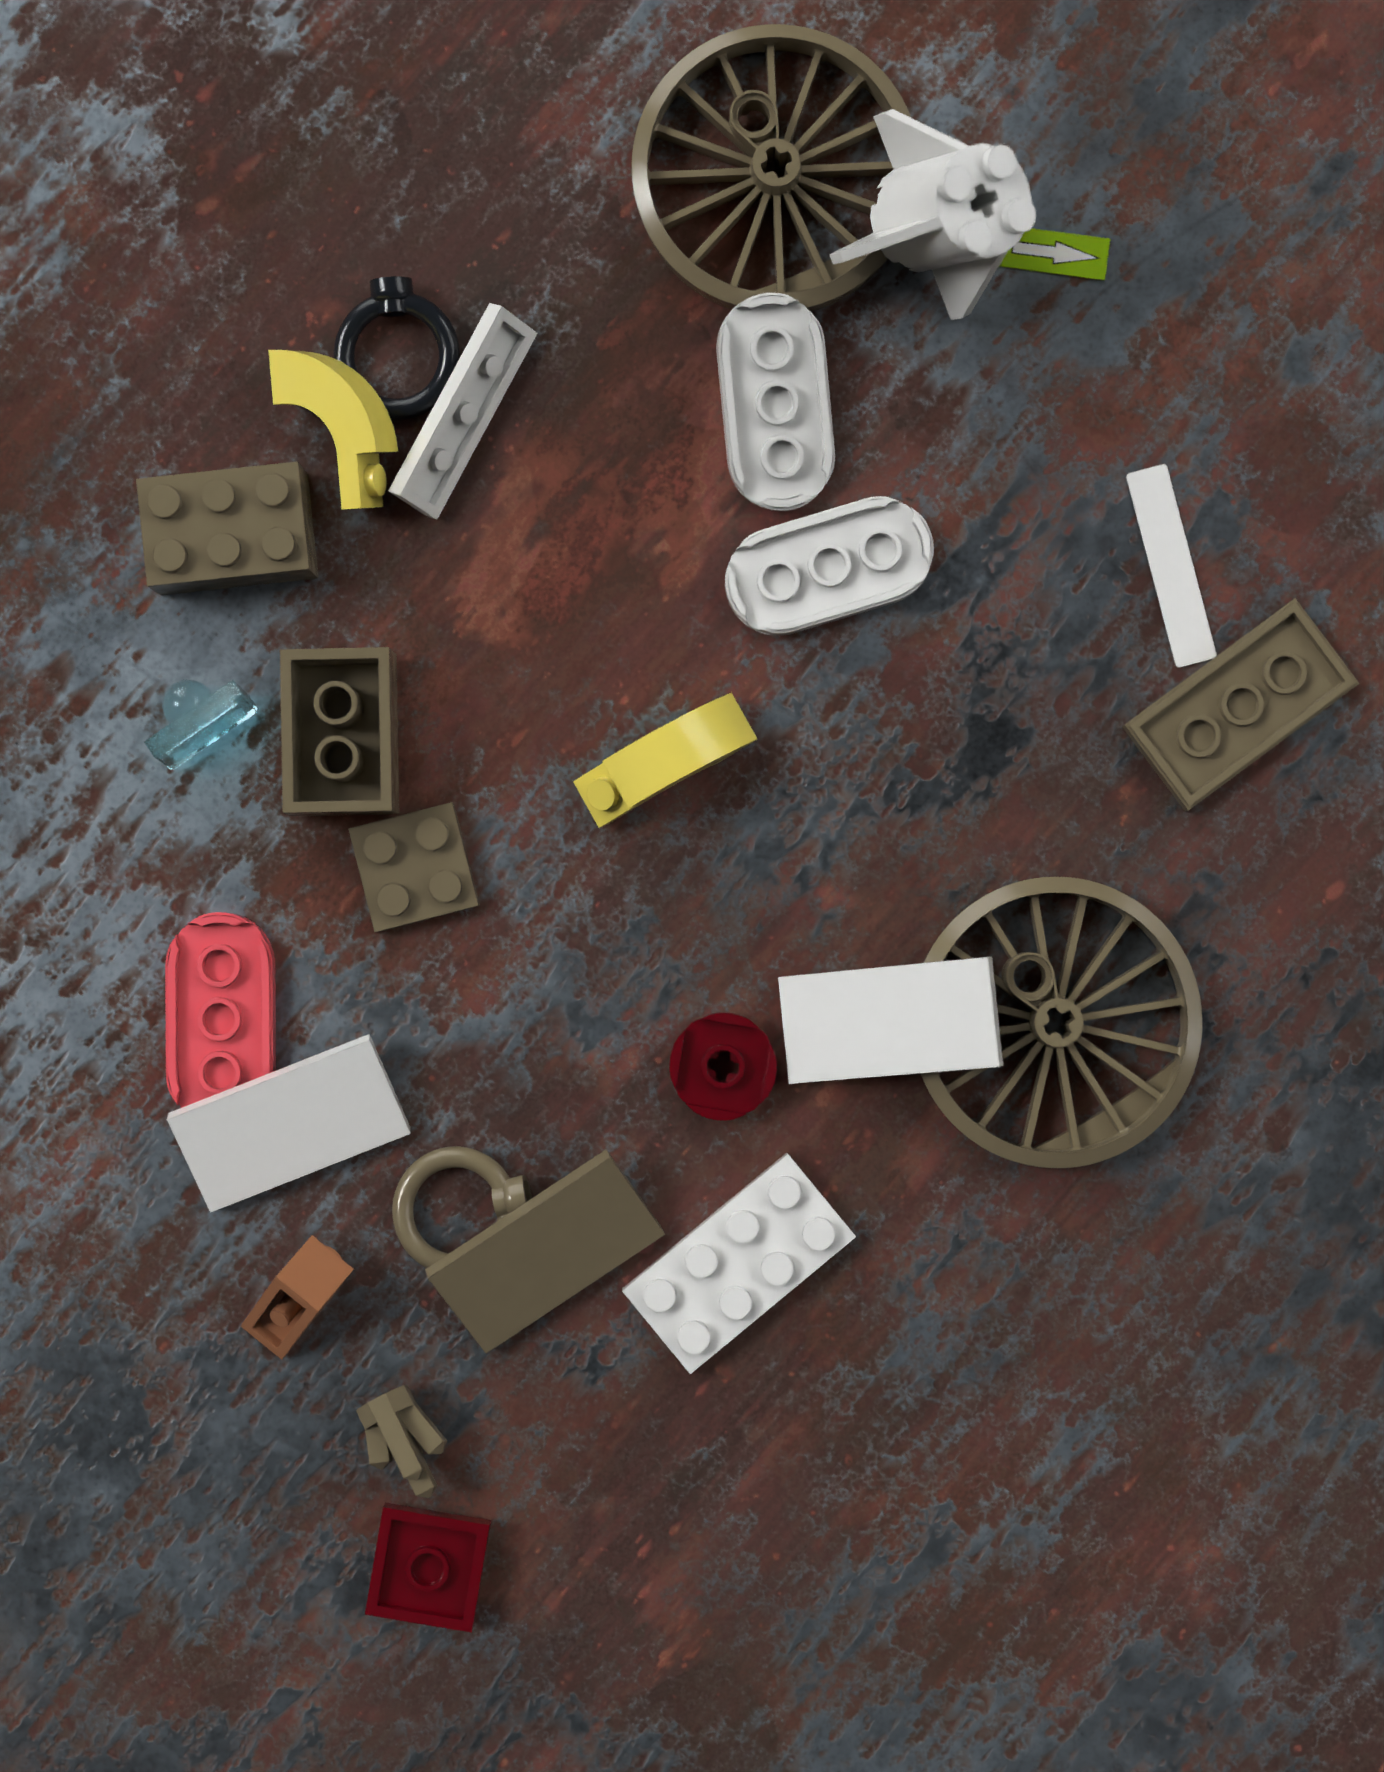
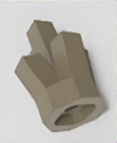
M408 1384L402 1385L369 1401L358 1408L356 1412L365 1428L369 1464L382 1470L393 1461L394 1457L403 1478L408 1479L415 1496L430 1498L438 1485L422 1454L423 1449L428 1455L442 1454L447 1439L418 1406Z

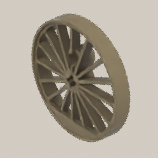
M767 24L730 31L705 42L683 57L663 77L649 98L636 130L632 151V184L641 220L654 248L668 268L683 283L704 298L731 310L752 296L763 293H782L798 300L799 303L805 305L812 312L832 305L849 296L869 281L884 265L888 258L885 257L881 249L834 265L831 259L823 263L794 201L795 199L845 246L858 240L806 192L870 215L871 206L877 204L876 202L813 179L886 176L893 170L890 161L810 164L879 133L875 120L803 154L801 153L862 88L866 89L873 96L883 112L894 109L911 118L907 106L894 84L870 58L845 41L815 29L795 25ZM776 51L795 52L813 57L783 139H779L778 109L776 106L774 52ZM764 52L766 54L768 94L759 90L743 92L728 60L745 54ZM823 61L828 62L853 77L852 83L794 145L791 144L820 63ZM714 66L720 67L734 97L730 107L729 122L688 86L694 79ZM678 96H682L744 154L661 125L662 118L673 101ZM751 110H755L765 115L768 124L762 130L752 132L744 129L738 119L741 115L745 116ZM656 138L739 167L653 172L648 169L652 144ZM774 161L778 168L785 166L784 177L778 178L774 171L766 173L767 163ZM740 182L662 219L658 217L650 192L651 185ZM749 193L690 258L683 254L666 232L673 227ZM761 198L731 283L723 282L698 267L701 261ZM772 201L776 283L754 291L740 288L738 286L769 202ZM781 201H783L813 265V268L787 279H784Z
M1072 877L1033 878L1006 885L981 897L957 915L943 930L933 944L924 963L944 961L948 952L958 959L972 958L956 947L955 942L971 925L983 917L1009 958L1003 966L1001 978L994 974L995 985L1029 1009L1028 1012L997 1004L998 1013L1027 1020V1022L999 1026L1000 1035L1029 1030L1028 1033L1002 1048V1058H1006L1034 1040V1042L976 1122L963 1112L951 1097L950 1092L988 1068L969 1069L946 1084H943L938 1072L921 1073L933 1100L948 1120L970 1140L995 1155L1024 1165L1042 1168L1086 1166L1110 1159L1136 1146L1151 1135L1176 1108L1191 1081L1199 1057L1202 1040L1201 999L1193 970L1180 944L1163 922L1141 903L1114 888L1090 880ZM1041 894H1067L1077 898L1057 985L1054 969L1048 958L1038 899ZM1027 897L1037 953H1016L993 916L992 911L1010 901ZM1091 899L1116 910L1122 915V918L1066 995L1087 900ZM1133 922L1156 946L1157 952L1074 1003L1130 923ZM1028 960L1034 962L1039 967L1041 982L1037 988L1030 992H1023L1016 986L1013 975L1015 968L1021 962ZM1161 960L1166 962L1176 987L1177 995L1175 998L1081 1013V1010ZM1172 1006H1179L1180 1036L1177 1046L1084 1025V1021ZM1050 1009L1056 1013L1066 1012L1068 1018L1062 1022L1065 1032L1061 1035L1054 1031L1046 1032L1044 1029V1025L1050 1021L1047 1014ZM1081 1033L1172 1053L1175 1055V1059L1144 1081L1083 1038ZM1073 1043L1079 1044L1136 1085L1137 1088L1111 1104ZM1043 1047L1021 1143L1014 1144L992 1135L986 1130V1125ZM1064 1048L1103 1108L1102 1111L1078 1125L1076 1124ZM1054 1049L1067 1131L1031 1147Z

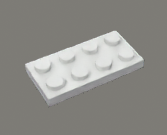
M785 1153L624 1286L622 1292L691 1374L855 1239L856 1236L791 1156Z

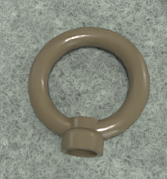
M450 1146L428 1152L413 1162L405 1171L395 1190L392 1217L397 1237L406 1252L425 1268H428L449 1254L433 1248L423 1239L416 1227L413 1214L414 1201L419 1188L431 1175L447 1168H464L484 1178L492 1188V1201L497 1221L532 1199L527 1177L520 1175L510 1178L497 1161L476 1149Z

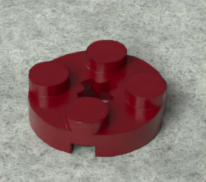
M717 1012L692 1021L677 1037L670 1055L669 1072L679 1098L692 1111L708 1119L725 1121L737 1119L755 1110L769 1096L776 1079L777 1060L767 1035L755 1023L738 1014ZM722 1050L729 1051L730 1060L739 1064L737 1073H728L726 1081L715 1080V1071L707 1068L709 1058L717 1059Z

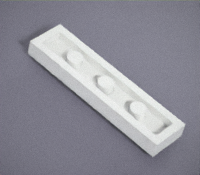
M489 303L388 490L422 514L436 520L538 334L504 307Z

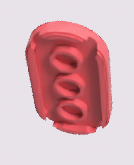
M214 912L196 917L175 936L167 951L165 962L166 1082L170 1095L181 1108L276 1071V978L274 951L265 933L255 923L237 914Z

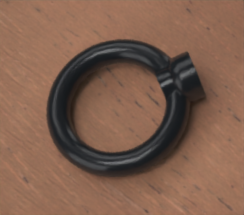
M391 276L370 280L371 297L355 306L343 320L334 343V359L343 362L357 372L355 365L356 343L363 329L371 321L380 316L398 317L408 314L420 319L432 331L438 345V366L432 380L420 392L406 398L394 399L379 395L391 420L414 418L433 409L460 358L458 338L453 325L445 313L430 300L413 293L412 278Z

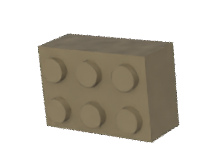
M298 461L136 479L147 587L159 595L319 578L308 473Z
M389 647L280 649L283 813L290 816L400 814L397 655Z

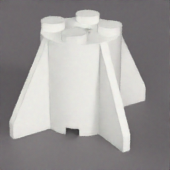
M894 109L882 112L873 117L893 170L882 178L877 187L882 188L878 194L877 204L871 206L870 220L873 233L829 254L834 265L881 249L885 257L893 263L900 262L905 267L911 268L909 269L911 271L922 272L932 270L950 319L964 318L971 314L1008 250L1016 245L1023 233L1029 231L1035 223L1036 211L1032 204L1027 178L1016 160L1013 150L1008 146H992L985 143L968 146Z

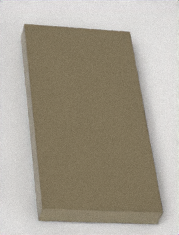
M1295 598L1121 727L1183 810L1189 811L1360 683Z
M606 1149L426 1268L425 1271L429 1281L487 1354L664 1236L665 1233Z

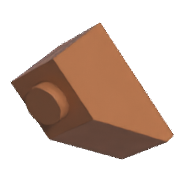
M312 1235L274 1278L241 1327L282 1360L354 1269L342 1260L336 1250L324 1245Z

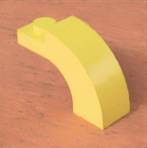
M268 350L273 405H298L310 410L325 423L333 437L337 453L341 510L383 507L382 496L386 491L387 480L385 470L379 461V453L398 452V445L389 413L374 388L354 369L330 356L306 351Z
M729 693L643 736L604 759L602 764L573 782L598 828L673 785L721 762L756 741L757 737L733 694Z

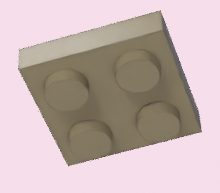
M453 802L348 829L374 932L377 933L480 906Z

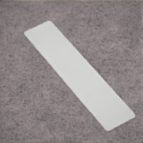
M1165 464L1128 473L1126 479L1175 665L1183 667L1211 660L1217 654L1168 468Z

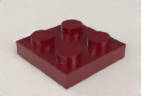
M385 1502L382 1509L365 1615L472 1633L491 1520Z

